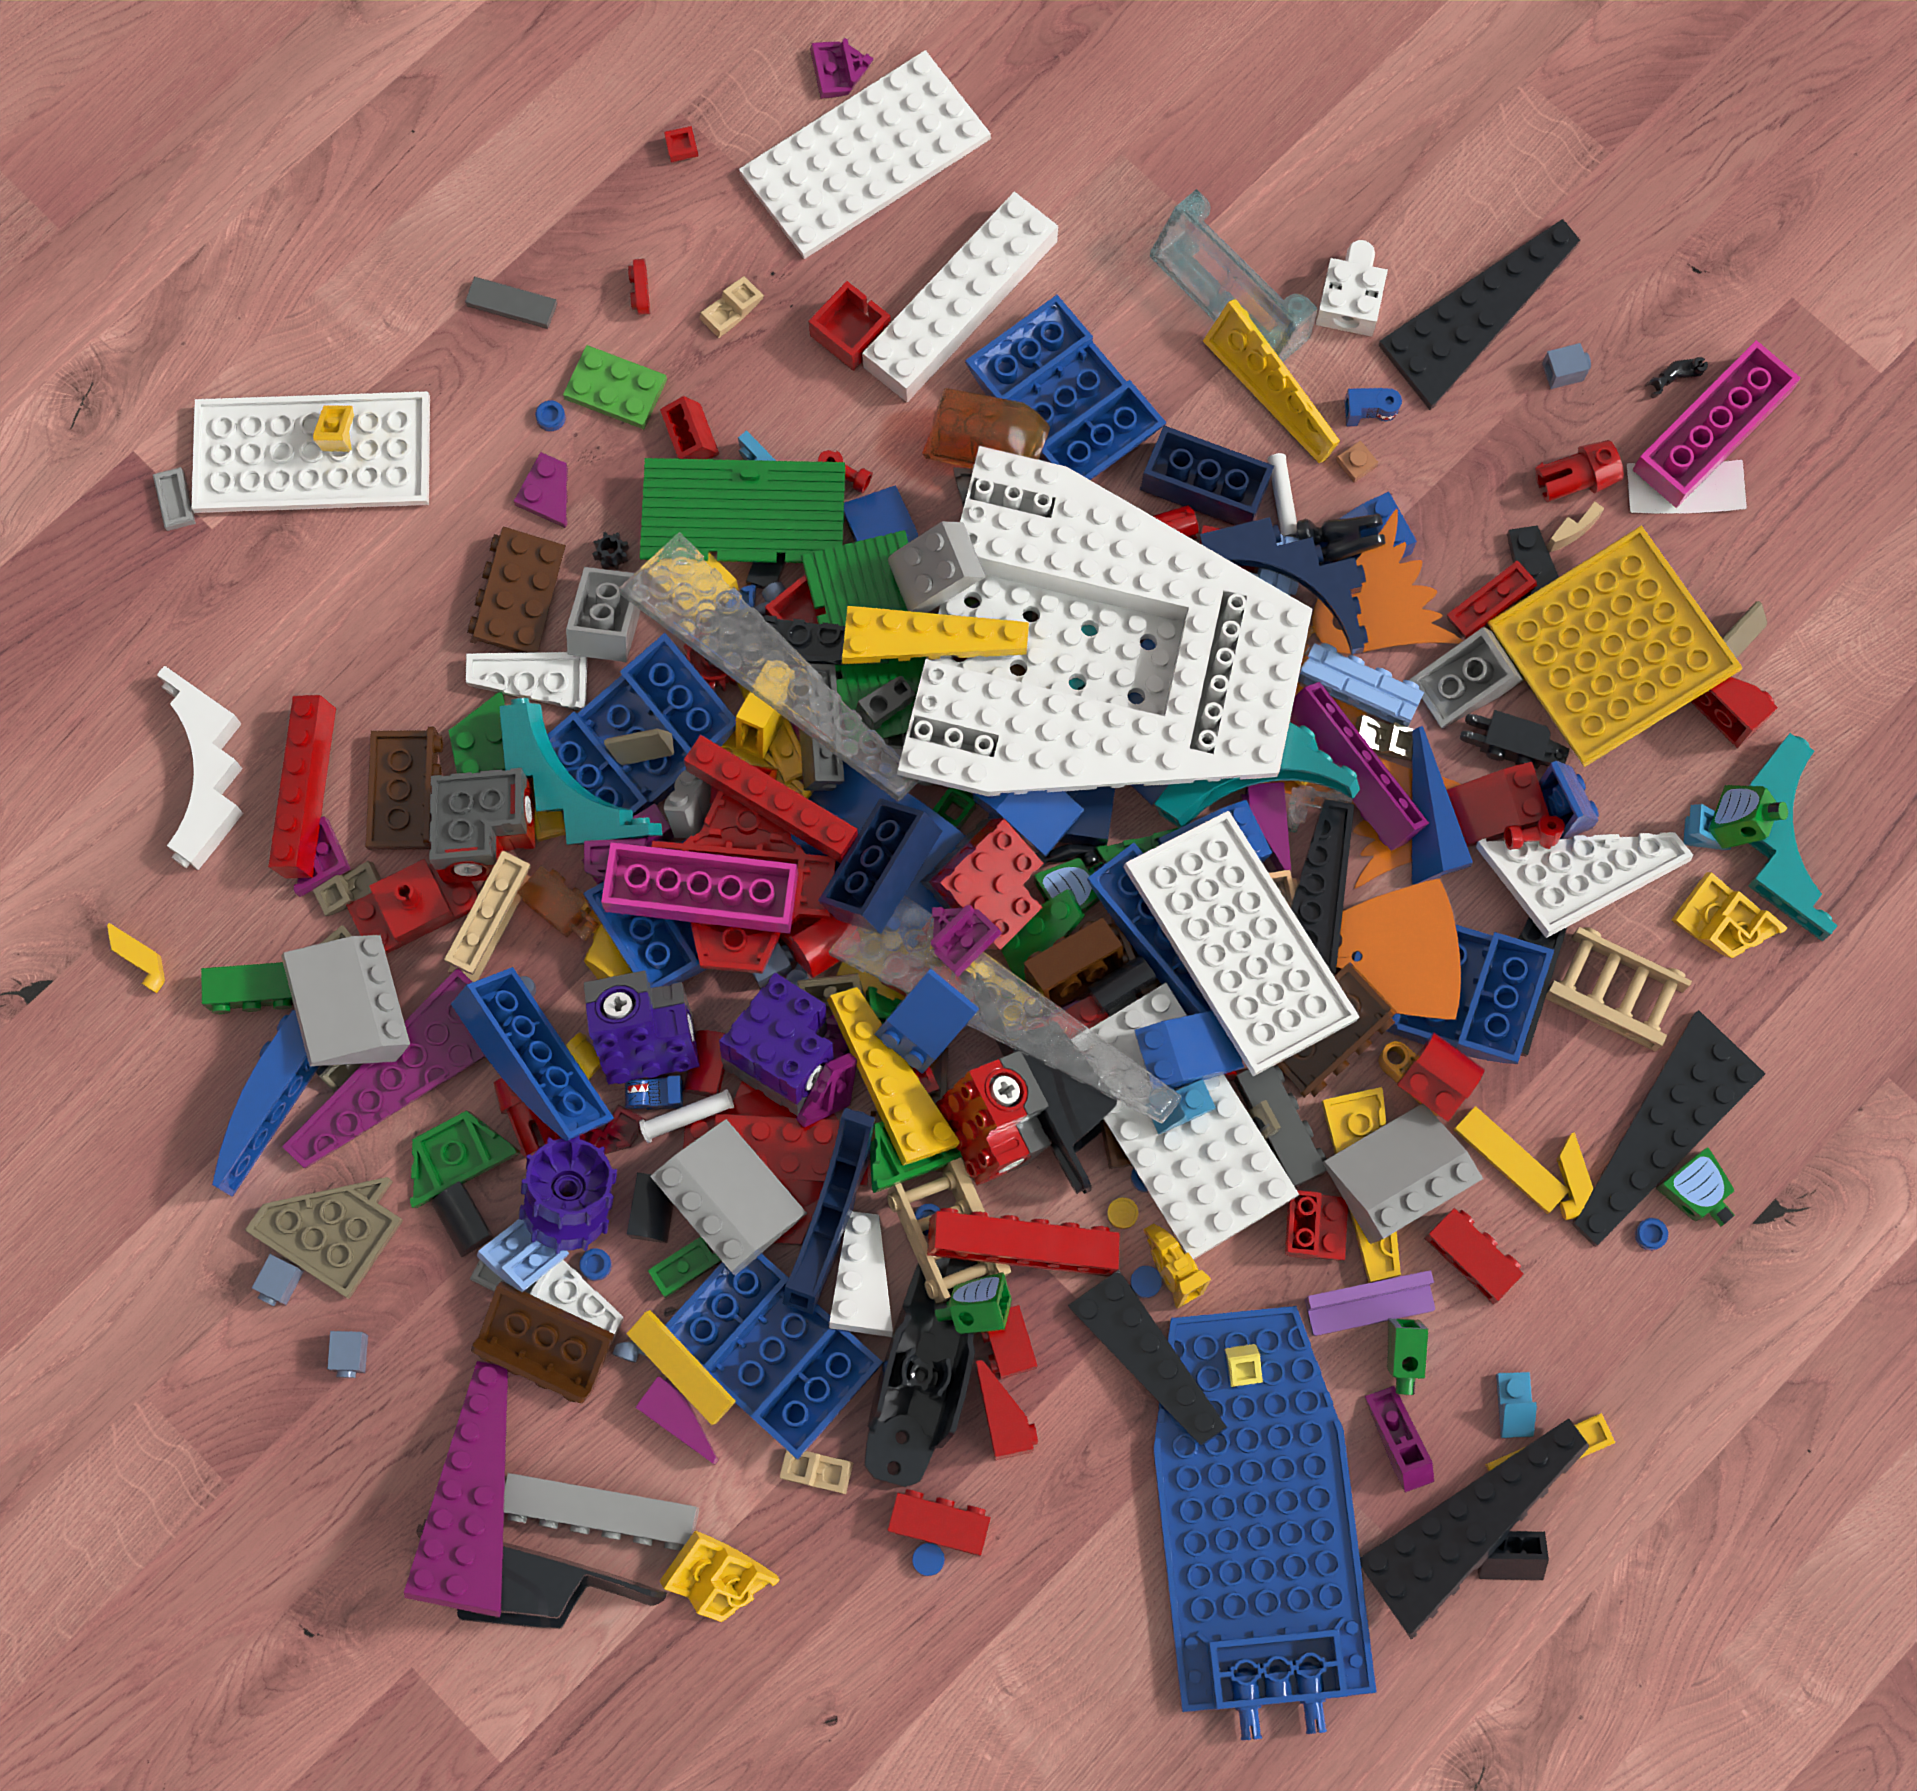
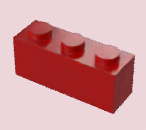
M1453 1208L1424 1239L1492 1304H1495L1524 1275L1519 1270L1521 1265L1511 1255L1501 1253L1496 1248L1498 1243L1491 1235L1486 1232L1480 1233L1473 1226L1475 1222L1469 1214L1463 1210L1458 1212Z
M905 1489L904 1494L897 1493L888 1532L977 1556L982 1555L991 1517L985 1516V1509L967 1505L966 1511L954 1508L955 1501L936 1497L935 1502L923 1499L924 1493Z

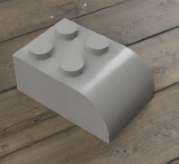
M942 521L895 551L888 558L889 566L906 608L911 612L928 613L985 578L963 522Z
M584 567L566 628L568 655L627 662L640 615L643 574Z

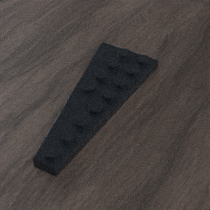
M1564 219L1560 220L1380 340L1378 346L1429 410L1436 406L1437 402L1453 387L1461 375L1471 367L1477 357L1504 330L1517 312L1527 304L1533 294L1543 286L1556 268H1559L1580 243L1579 237Z
M1699 1010L1691 1017L1671 1055L1662 1067L1663 1069L1655 1083L1650 1088L1631 1121L1624 1137L1619 1142L1608 1165L1603 1170L1582 1212L1573 1223V1226L1594 1247L1598 1246L1766 1074Z
M1569 1418L1360 1557L1362 1570L1410 1639L1418 1635L1417 1631L1429 1618H1433L1439 1612L1438 1608L1451 1594L1454 1596L1460 1589L1459 1585L1474 1569L1477 1570L1507 1538V1533L1514 1525L1528 1515L1527 1511L1539 1498L1542 1499L1549 1492L1548 1488L1562 1473L1565 1474L1589 1448L1588 1442Z

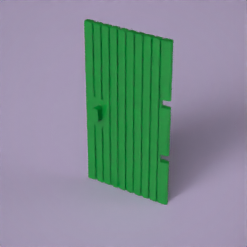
M645 458L640 560L708 561L709 552H717V561L777 563V553H786L785 563H802V554L842 546L845 462Z
M905 530L801 555L814 609L825 607L826 614L817 616L818 624L824 622L845 626L847 606L908 611L888 563V558L895 551L908 544ZM912 657L910 661H898V658L889 659V663L835 665L836 673L842 672L843 676L842 679L836 680L837 695L850 747L907 734L915 700L882 723V726L872 733L855 712L857 703L899 676L906 680L917 695L927 657Z

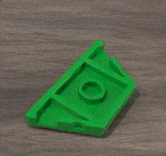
M502 692L495 694L448 730L457 773H481V771L491 770L505 771L499 707L506 705Z
M464 1111L412 1139V1155L414 1157V1162L411 1166V1179H414L413 1198H410L412 1208H418L432 1201L445 1189L459 1181L464 1184L519 1155L520 1151L473 1113Z
M881 1121L874 1124L870 1143L873 1193L879 1192L944 1167L950 1161L958 1158L963 1159L959 1150L953 1148L902 1166L885 1125Z

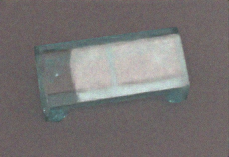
M1196 189L1174 208L1150 251V257L1214 321L1217 320L1227 303L1236 299L1242 308L1248 312L1253 323L1281 361H1285L1310 339L1318 308L1301 294H1292L1283 300L1204 222L1210 214V203Z

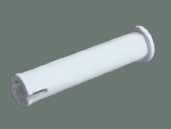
M1283 453L1273 454L1267 458L1269 464L1274 465L1271 480L1280 532L1285 537L1299 538L1286 455Z
M728 1089L723 1092L647 1121L641 1119L639 1124L646 1142L651 1143L655 1137L729 1108H734V1103Z

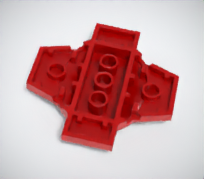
M718 791L710 807L701 832L694 836L691 835L684 843L652 841L651 847L797 864L798 879L791 925L797 919L800 920V917L831 918V913L818 900L835 874L836 860L829 856L805 854L802 848L792 840L789 832L721 791ZM690 922L699 964L704 969L763 974L781 935V932Z
M741 1081L733 1100L734 1108H729L715 1114V1116H709L685 1126L683 1149L727 1119L807 1212L802 1219L773 1244L802 1246L827 1175L840 1120L833 1113L809 1126L803 1127L797 1121V1116L790 1112L788 1108L777 1104L766 1097L760 1090H755ZM869 1164L859 1187H868Z

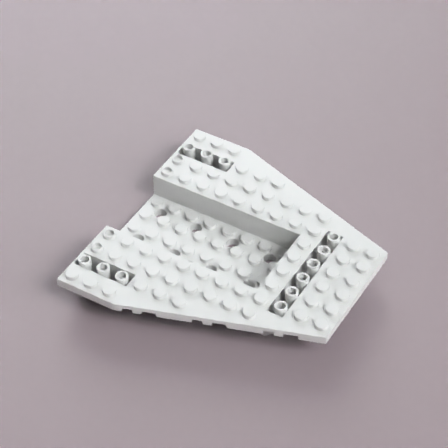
M979 446L960 522H963L985 578L941 604L938 614L1028 622L1023 618L1022 614L1026 611H1033L1039 616V619L1035 622H1029L1026 655L969 657L962 662L955 661L951 655L940 656V659L928 660V657L925 659L897 775L984 796H1000V793L1014 792V795L1027 794L1028 791L1047 790V792L1090 790L1103 786L1121 788L1124 785L1144 784V786L1193 783L1194 780H1207L1211 782L1220 781L1224 778L1239 777L1240 780L1277 777L1281 766L1312 608L1066 466ZM968 597H975L981 604L977 608H970L965 605L964 600ZM1084 625H1092L1096 628L1097 634L1087 636L1082 632L1081 628ZM1150 639L1155 643L1156 647L1153 650H1145L1141 647L1140 641ZM1014 664L1022 665L1026 669V673L1022 676H1016L1011 673L1010 667ZM1073 678L1081 679L1085 687L1081 690L1072 689L1069 681ZM1132 692H1137L1142 695L1144 701L1140 704H1133L1127 696Z

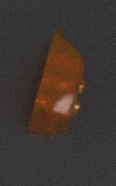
M944 388L935 408L932 429L922 454L926 459L974 468L979 446L1038 460L1050 431V426L1038 412L1025 403Z

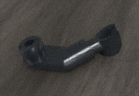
M1703 357L1674 361L1659 374V378H1652L1645 384V387L1653 385L1656 388V392L1651 394L1650 397L1656 398L1663 392L1664 386L1670 385L1676 378L1701 376L1708 368V362L1703 363L1705 360Z
M1067 844L1052 849L1046 857L1040 852L1035 853L1044 863L1042 866L1047 863H1059L1067 859L1082 858L1086 867L1099 862V858L1096 855L1097 850L1090 844Z

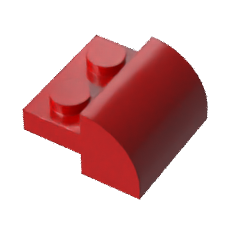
M1433 1032L1415 1056V1060L1397 1082V1085L1448 1122L1464 1100L1468 1099L1474 1091L1485 1069Z

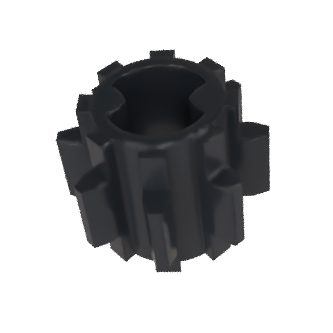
M603 532L601 539L593 541L597 550L592 553L594 560H600L603 569L614 566L618 570V565L621 562H628L629 559L625 551L629 549V545L626 541L622 542L618 532L616 534L613 533V535H607L606 532ZM613 548L615 552L609 554L607 550Z

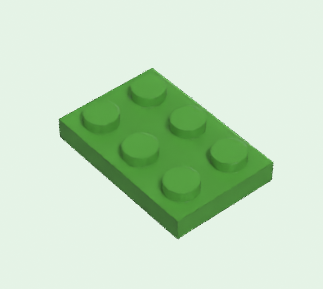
M586 345L563 396L567 401L645 429L666 384L667 376Z

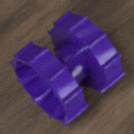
M580 1136L568 1141L564 1139L553 1141L552 1138H548L547 1144L539 1148L533 1156L527 1155L526 1179H522L521 1194H524L525 1197L524 1205H520L519 1219L524 1220L531 1234V1242L537 1240L544 1246L555 1249V1253L559 1254L560 1251L580 1248L587 1251L588 1245L595 1241L601 1233L607 1234L609 1225L608 1212L612 1209L614 1198L611 1194L612 1184L616 1183L617 1170L611 1168L609 1160L604 1155V1147L597 1148L593 1144L581 1140ZM569 1192L572 1193L574 1196L565 1197L562 1195V1193Z

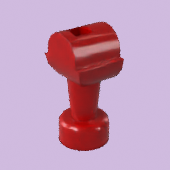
M825 450L819 455L818 462H843V457L837 450L836 452ZM845 464V480L852 482L853 489L863 494L871 482L873 472L865 468L856 471Z
M1546 814L1540 818L1537 826L1521 829L1519 825L1506 826L1504 829L1505 844L1509 850L1520 849L1524 842L1539 841L1545 849H1551L1552 846L1559 842L1565 824L1561 818Z

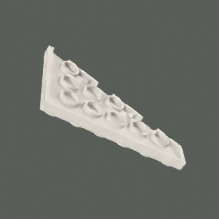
M1675 832L1660 833L1658 835L1640 833L1638 837H1620L1619 834L1594 835L1592 837L1577 835L1573 836L1572 839H1560L1551 849H1545L1539 841L1524 842L1520 849L1509 850L1505 841L1487 842L1486 839L1478 841L1476 846L1477 850L1546 938L1690 862L1693 857L1691 851Z

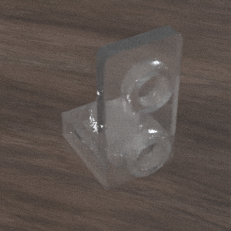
M1310 786L1292 787L1287 809L1288 832L1297 833L1299 824H1305L1308 806L1321 808L1325 799L1351 804L1352 798L1336 790L1321 792L1315 791V788Z

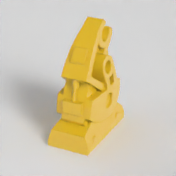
M1154 1223L1144 1228V1233L1149 1237L1147 1242L1152 1248V1258L1164 1284L1173 1293L1176 1308L1179 1309L1203 1295L1211 1281L1209 1275L1203 1270H1198L1189 1253L1185 1254L1178 1241L1165 1229Z

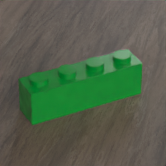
M283 962L201 968L202 1005L209 1011L212 1010L213 1014H228L231 1012V1009L242 1008V1011L257 1012L263 1006H273L274 1009L278 1010L292 1008L293 1000Z

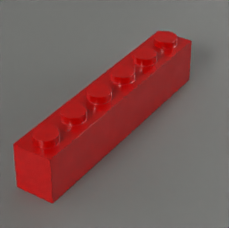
M321 695L293 696L268 865L269 868L285 879L313 878L314 860L320 829L319 824L322 815L336 708Z
M702 735L699 736L684 759L686 771L839 863L842 862L858 836V829Z
M941 1208L929 1218L927 1255L1110 1276L1119 1269L1120 1233L1111 1232L1110 1228L1105 1226H1093L1091 1229L1080 1228L1079 1224L1072 1222L1052 1225L1046 1219H1032L1031 1222L1019 1221V1217L1014 1215H1003L1000 1218L989 1217V1214L986 1212L975 1211L968 1215L960 1214L954 1208Z

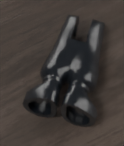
M1380 514L1327 520L1323 522L1322 527H1317L1308 519L1298 520L1297 522L1299 540L1313 537L1315 546L1328 541L1325 547H1321L1324 562L1319 563V566L1324 565L1328 561L1334 563L1346 560L1354 555L1386 544L1385 535L1383 534L1367 537L1361 536L1362 530L1375 528L1383 524Z

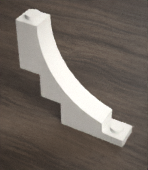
M164 665L157 676L164 683L161 687L175 697L170 704L178 714L186 730L191 745L194 768L193 788L187 811L176 834L167 846L174 852L172 858L185 868L190 864L199 870L244 814L236 804L222 795L243 769L234 758L221 750L241 726V722L233 713Z

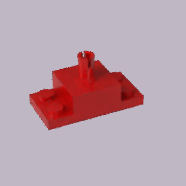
M422 859L369 885L372 893L346 906L360 935H381L385 953L388 954L469 914L478 897V893L472 882L445 884L432 863L428 864L425 859Z

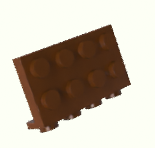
M504 526L499 535H493L489 551L494 552L492 562L486 561L482 578L487 579L484 590L479 588L474 604L479 607L477 617L471 616L467 633L472 634L471 643L476 644L477 641L517 653L538 652L566 545Z
M429 726L427 730L371 731L365 847L368 850L431 849V776L442 775V766L438 764V753L443 752V737L439 735L434 726Z
M1351 962L1334 977L1359 1015L1358 1020L1276 1064L1300 1089V1094L1303 1098L1309 1093L1313 1097L1320 1093L1328 1085L1324 1081L1325 1078L1332 1072L1337 1077L1350 1065L1346 1059L1351 1054L1356 1052L1360 1056L1373 1044L1369 1038L1376 1031L1382 1035L1395 1023L1391 1017L1397 1011Z
M501 1281L495 1289L479 1336L472 1344L471 1352L478 1355L484 1361L493 1362L506 1368L511 1374L523 1376L535 1382L541 1388L550 1389L562 1395L568 1401L584 1403L595 1388L615 1334L529 1293L520 1292L511 1285Z

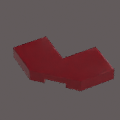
M618 1104L612 1114L614 1119L606 1124L603 1131L595 1128L580 1135V1139L593 1144L597 1148L604 1147V1155L627 1149L632 1146L641 1130L639 1121L641 1119L646 1121V1119Z

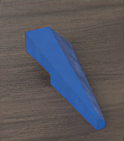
M1423 726L1412 731V802L1429 824L1412 838V885L1441 878L1442 875L1471 867L1473 863Z

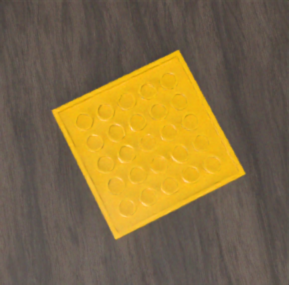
M1642 525L1487 622L1489 628L1583 767L1588 766L1742 670L1739 661Z

